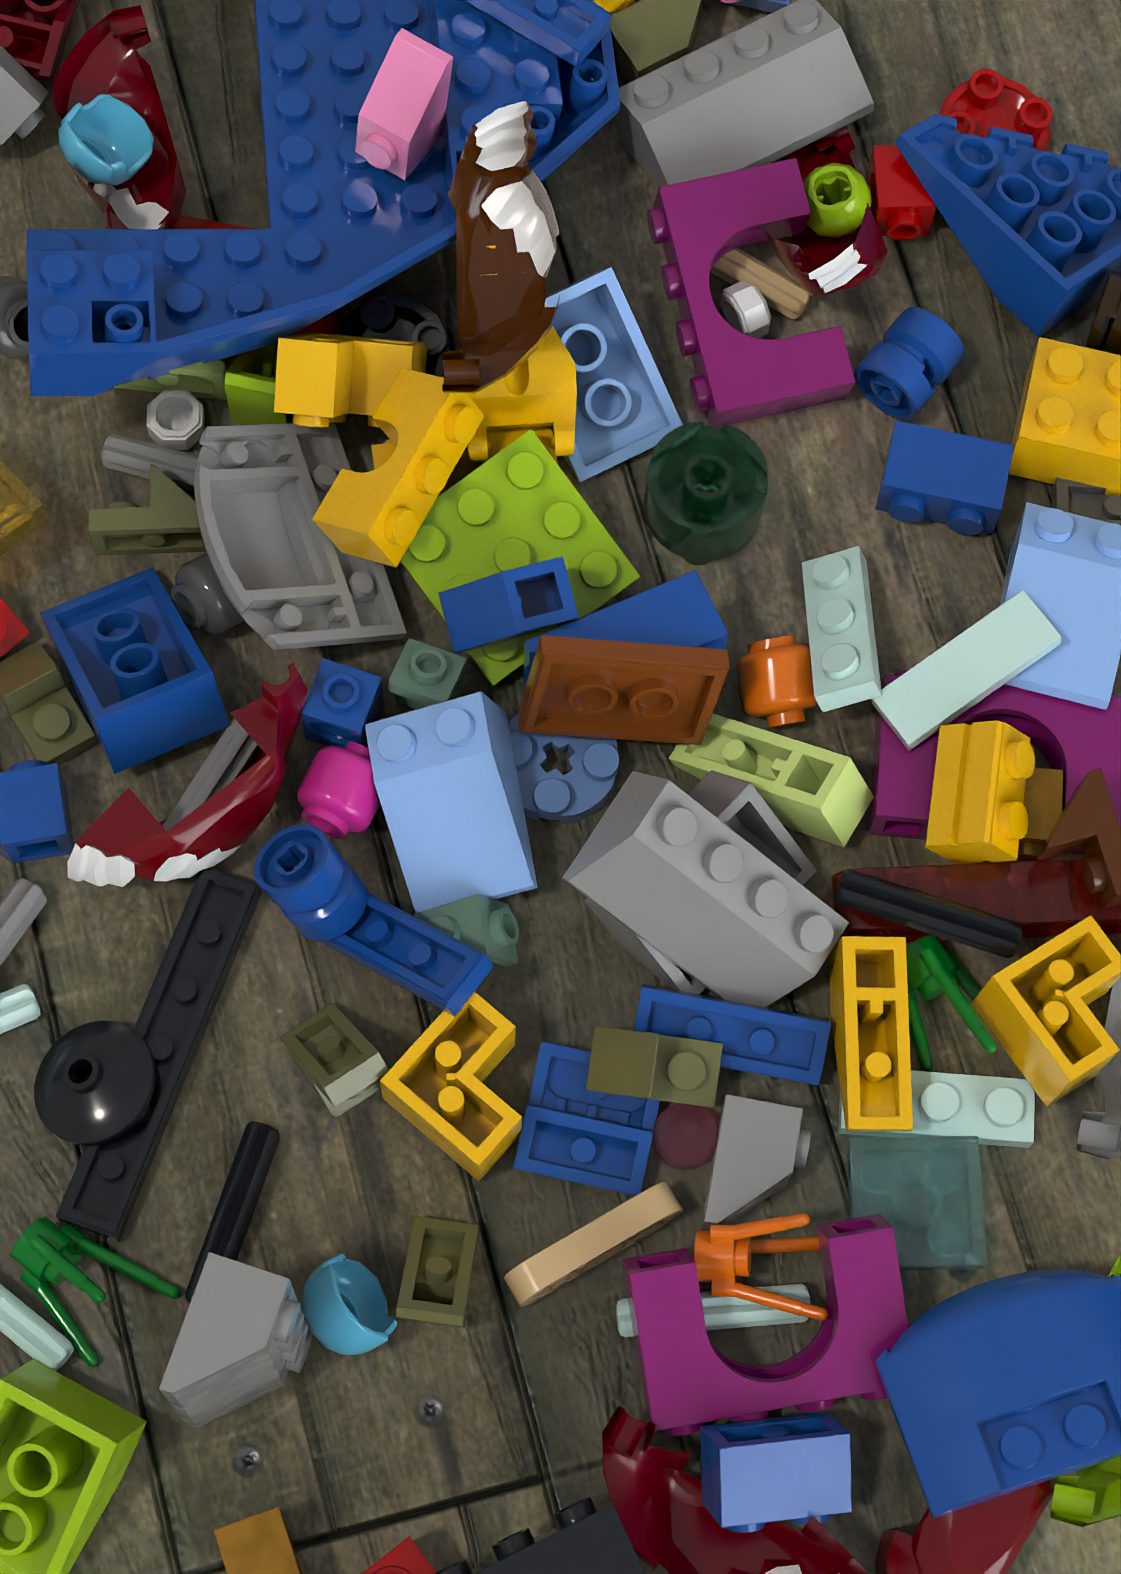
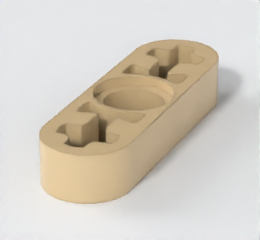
M667 1182L656 1184L520 1263L504 1276V1280L520 1307L532 1304L664 1227L683 1212V1208Z

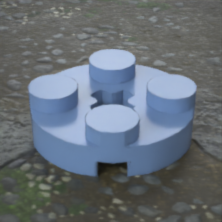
M518 714L508 722L526 817L538 821L539 817L546 820H559V824L574 823L594 814L606 803L612 793L619 770V754L616 739L519 732ZM553 749L558 752H568L571 755L568 759L570 772L563 775L558 769H553L547 773L542 768L547 759L545 753Z

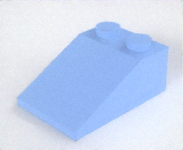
M612 267L592 273L546 296L545 300L546 307H556L559 298L558 308L552 325L576 365L577 401L574 455L563 457L577 482H582L685 432L684 426Z
M1026 502L1009 554L999 606L1024 589L1061 635L1062 639L1059 646L1005 684L1107 710L1121 655V525Z
M480 691L365 724L374 784L415 913L475 894L498 899L538 888L506 711Z

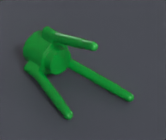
M935 935L925 936L906 946L909 1028L922 1069L925 1071L931 1070L933 1068V1060L915 996L919 992L925 1001L945 993L987 1053H994L997 1049L995 1041L957 984L972 1001L981 989L962 968L952 950L946 951L939 937Z
M46 1216L39 1218L18 1238L11 1251V1257L25 1268L20 1275V1280L38 1295L63 1333L89 1367L97 1366L99 1363L98 1356L47 1284L49 1281L54 1286H57L68 1279L95 1302L102 1303L105 1301L106 1293L77 1267L81 1261V1255L76 1250L171 1299L179 1297L180 1290L178 1287L84 1237L71 1224L68 1223L60 1229Z

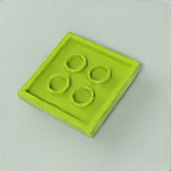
M529 429L437 497L417 531L416 537L410 543L400 561L401 565L444 622L445 618L438 593L503 571L562 556L579 618L591 614L641 577L532 429ZM553 629L467 650L466 652L493 687L524 664L525 641Z

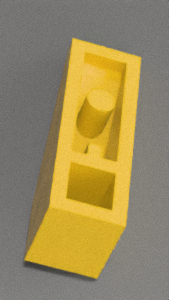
M842 936L829 954L830 1015L846 1131L911 1132L913 1130L906 937Z

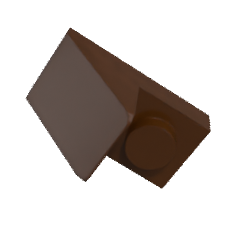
M1099 768L1089 771L1077 785L1036 860L1042 861L1084 850L1085 856L1081 858V871L1085 885L1091 894L1098 893L1102 908L1105 909L1121 904V827L1102 770Z

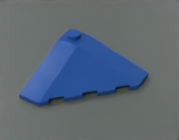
M934 114L899 134L895 142L896 146L995 297L1037 337H1040L1073 315L1103 290L1111 271L1121 274V168L1106 164L1109 160L1108 152L1066 143L1060 155L1049 151H1040L1031 147L1033 144L1032 135L993 126L989 128L984 138L977 135L964 134L955 130L957 127L956 118Z

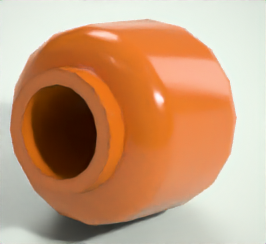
M795 635L775 637L747 644L748 654L743 655L736 663L737 677L745 712L755 718L767 717L769 728L805 722L803 710L818 704L814 697L810 647L796 644Z

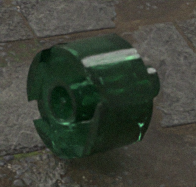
M704 421L681 425L670 431L658 442L648 465L643 501L645 520L656 540L670 552L683 557L686 562L696 566L706 565L711 561L729 557L743 549L752 540L762 520L768 490L767 461L757 443L749 435L736 427L724 424L723 428L703 426Z

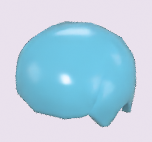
M100 94L84 106L81 103H77L63 118L61 127L58 129L59 147L66 160H69L75 172L91 183L104 185L122 184L131 179L152 155L154 138L146 121L130 105L110 95Z
M343 1253L331 1257L318 1266L305 1283L302 1312L305 1314L304 1317L311 1334L328 1350L341 1355H360L388 1341V1336L397 1327L395 1317L388 1316L387 1299L378 1278L359 1261L347 1259Z

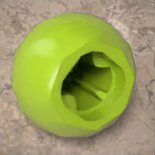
M833 162L815 168L803 180L811 212L806 225L820 236L839 238L854 233L861 226L867 203L869 207L872 204L871 189L864 177L852 166Z

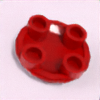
M991 69L975 71L970 80L960 83L945 98L939 115L956 118L957 127L955 130L964 134H972L984 138L989 128L993 126L1032 135L1033 144L1031 147L1040 151H1046L1050 139L1049 124L1053 117L1052 109L1047 101L1035 96L1024 85L1004 78Z

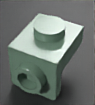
M409 638L389 678L388 690L395 694V702L415 709L459 698L462 693L467 658Z
M475 894L414 914V917L484 953L492 963L505 967L518 963L516 943L519 940V927L507 903Z

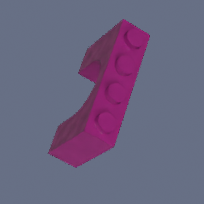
M797 158L661 186L658 188L653 209L647 210V221L651 239L654 245L663 244L667 264L661 267L665 294L669 301L677 299L682 320L676 321L675 325L678 345L682 356L691 355L696 377L690 378L692 400L698 413L706 412L710 429L846 399L855 384L841 326L782 339L767 340L751 337L736 330L720 315L710 293V270L726 253L741 246L768 241L769 239L765 231L775 239L803 233L811 212Z
M908 670L899 671L894 675H884L881 689ZM1002 685L947 724L965 723L972 725L973 722L998 720L1009 724L1030 737V743L1045 757L1050 768L1063 770L1062 811L1085 775L1089 771L1101 768L1121 827V696H1114L1112 692L1108 708L1104 710L1013 686ZM877 709L871 792L874 798L870 803L869 835L926 840L939 730L908 751ZM1084 850L1072 852V854L1085 855Z
M881 1214L816 1225L826 1288L825 1309L828 1311V1317L822 1321L814 1338L800 1352L784 1361L768 1365H751L735 1361L722 1354L711 1344L705 1326L696 1262L687 1248L622 1259L645 1410L649 1421L656 1424L654 1431L665 1430L666 1434L673 1436L688 1435L700 1431V1426H704V1422L730 1418V1421L734 1423L766 1419L770 1415L769 1410L795 1406V1409L801 1412L820 1411L832 1407L835 1404V1398L860 1394V1398L865 1400L888 1398L875 1362L885 1349L888 1352L891 1350L892 1346L908 1328L893 1226Z

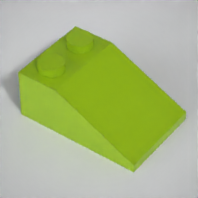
M34 1359L0 1379V1574H68L122 1480L147 1423L146 1420Z

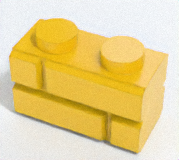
M998 720L973 722L972 725L962 723L940 726L926 849L957 864L984 863V861H1017L1019 839L1025 837L1029 825L1028 813L1023 804L1026 778L1033 774L1035 768V754L1030 744V737L1009 724Z

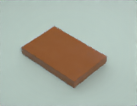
M540 635L518 712L519 732L701 745L730 667L728 649Z

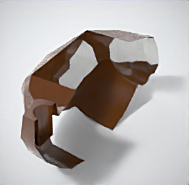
M527 101L498 108L476 125H472L448 192V197L456 213V329L462 349L442 353L444 369L442 391L444 393L475 394L506 377L538 349L552 327L558 308L559 298L556 307H544L547 296L546 278L556 252V236L559 235V227L547 191L528 165L536 151L537 134L530 126L534 114ZM496 245V248L494 249L487 247Z

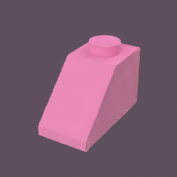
M401 28L395 35L359 112L355 152L363 156L374 167L386 169L406 180L443 135L453 56Z

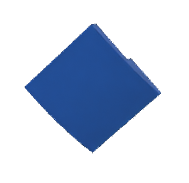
M541 1041L513 1169L631 1195L640 1194L660 1100L588 1091L586 1087L591 1052Z

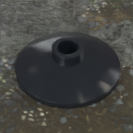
M94 1021L70 1030L53 1044L39 1066L35 1079L34 1100L40 1119L57 1137L76 1145H98L119 1137L140 1119L152 1098L156 1083V1065L152 1051L137 1032L118 1022ZM92 1068L89 1079L79 1083L82 1075Z

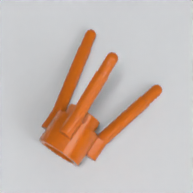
M800 1213L735 1225H711L710 1230L696 1231L694 1260L696 1262L698 1281L712 1283V1297H736L819 1321H824L828 1317V1311L822 1307L737 1283L738 1277H750L752 1254L820 1251L818 1236L751 1240L750 1238L807 1226L810 1223V1216L808 1214Z

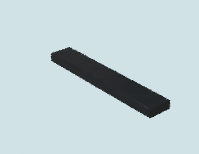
M213 868L199 871L134 1027V1031L148 1044L155 1060L156 1083L152 1098L143 1115L128 1131L111 1141L84 1147L56 1214V1218L66 1224L69 1223L72 1226L119 1243L262 894V889L258 884Z

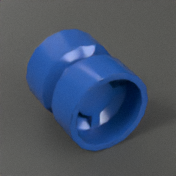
M908 307L902 311L884 333L883 343L873 346L855 368L854 378L856 385L864 397L879 410L898 420L909 421L917 416L934 395L935 385L943 383L962 361L965 353L964 347L955 331L944 320L922 308Z
M294 825L281 830L271 837L259 851L254 864V878L271 901L280 906L285 917L303 937L311 941H328L340 937L353 928L363 915L368 902L367 888L348 862L340 856L335 846L322 830L312 825Z

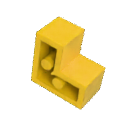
M317 332L278 338L274 412L293 414V424L299 426L329 427L330 422H346V414L368 415V426L379 427L372 417L400 369L426 372L428 343Z
M1090 915L993 975L971 1003L1046 1107L1095 1077L1120 1051L1087 1005L1105 995L1121 977V954Z
M474 991L455 1017L443 1011L384 1075L380 1080L382 1099L479 1182L520 1136L522 1116L482 1083L515 1046L516 1026Z

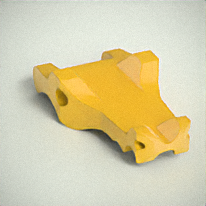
M496 245L486 247L494 249L496 248ZM552 325L538 349L510 374L475 394H468L485 415L474 437L467 445L470 462L489 460L488 451L491 445L487 440V430L553 426L554 436L551 442L555 447V456L574 455L577 401L576 365Z

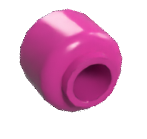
M348 742L345 748L328 746L318 751L296 794L297 800L304 809L301 816L309 825L322 830L324 834L338 839H345L347 833L356 834L366 831L381 805L374 784L369 748L355 742Z

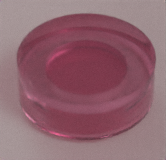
M682 1103L674 1104L665 1109L658 1117L653 1131V1146L661 1161L671 1168L684 1171L699 1168L714 1153L718 1140L716 1122L711 1114L701 1106Z

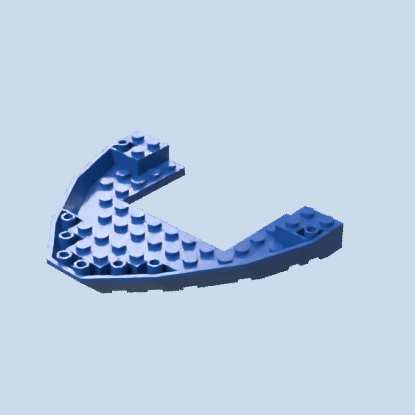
M253 0L269 229H26L31 396H95L112 391L117 385L145 377L148 380L168 375L170 370L201 361L203 364L278 343V338L296 333L456 241V213L448 197V192L472 125H476L498 108L527 101L534 114L530 126L537 134L536 151L528 165L542 182L619 112L621 103L610 26L606 35L579 66L575 67L465 0ZM586 0L591 4L595 5L596 7L600 8L601 10L605 11L606 13H608L605 9L596 4L594 1ZM401 28L453 56L443 135L406 180L386 169L374 167L363 156L355 152L359 112L394 37Z

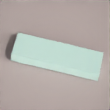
M1023 589L881 689L882 696L872 698V704L908 751H910L937 732L941 725L950 723L1059 646L1062 637Z

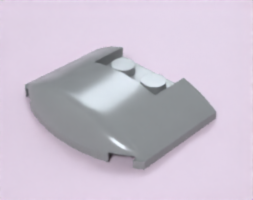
M330 422L329 427H307L294 425L293 423L207 426L199 442L202 448L194 471L198 523L213 571L224 593L246 624L260 635L273 650L402 639L407 632L384 565L342 553L312 520L341 469L351 471L335 423Z

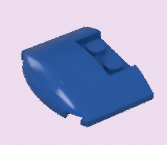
M1051 1269L1013 1274L987 1281L966 1289L923 1313L903 1332L891 1350L888 1352L885 1349L875 1362L932 1519L1121 1456V1276L1112 1274L1108 1277L1076 1269Z

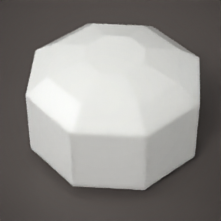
M744 280L723 289L720 305L725 320L736 330L748 336L760 338L767 335L771 315L767 302L759 289Z
M163 390L147 404L146 425L149 436L158 445L175 450H189L201 439L204 431L205 414L203 404L188 390Z

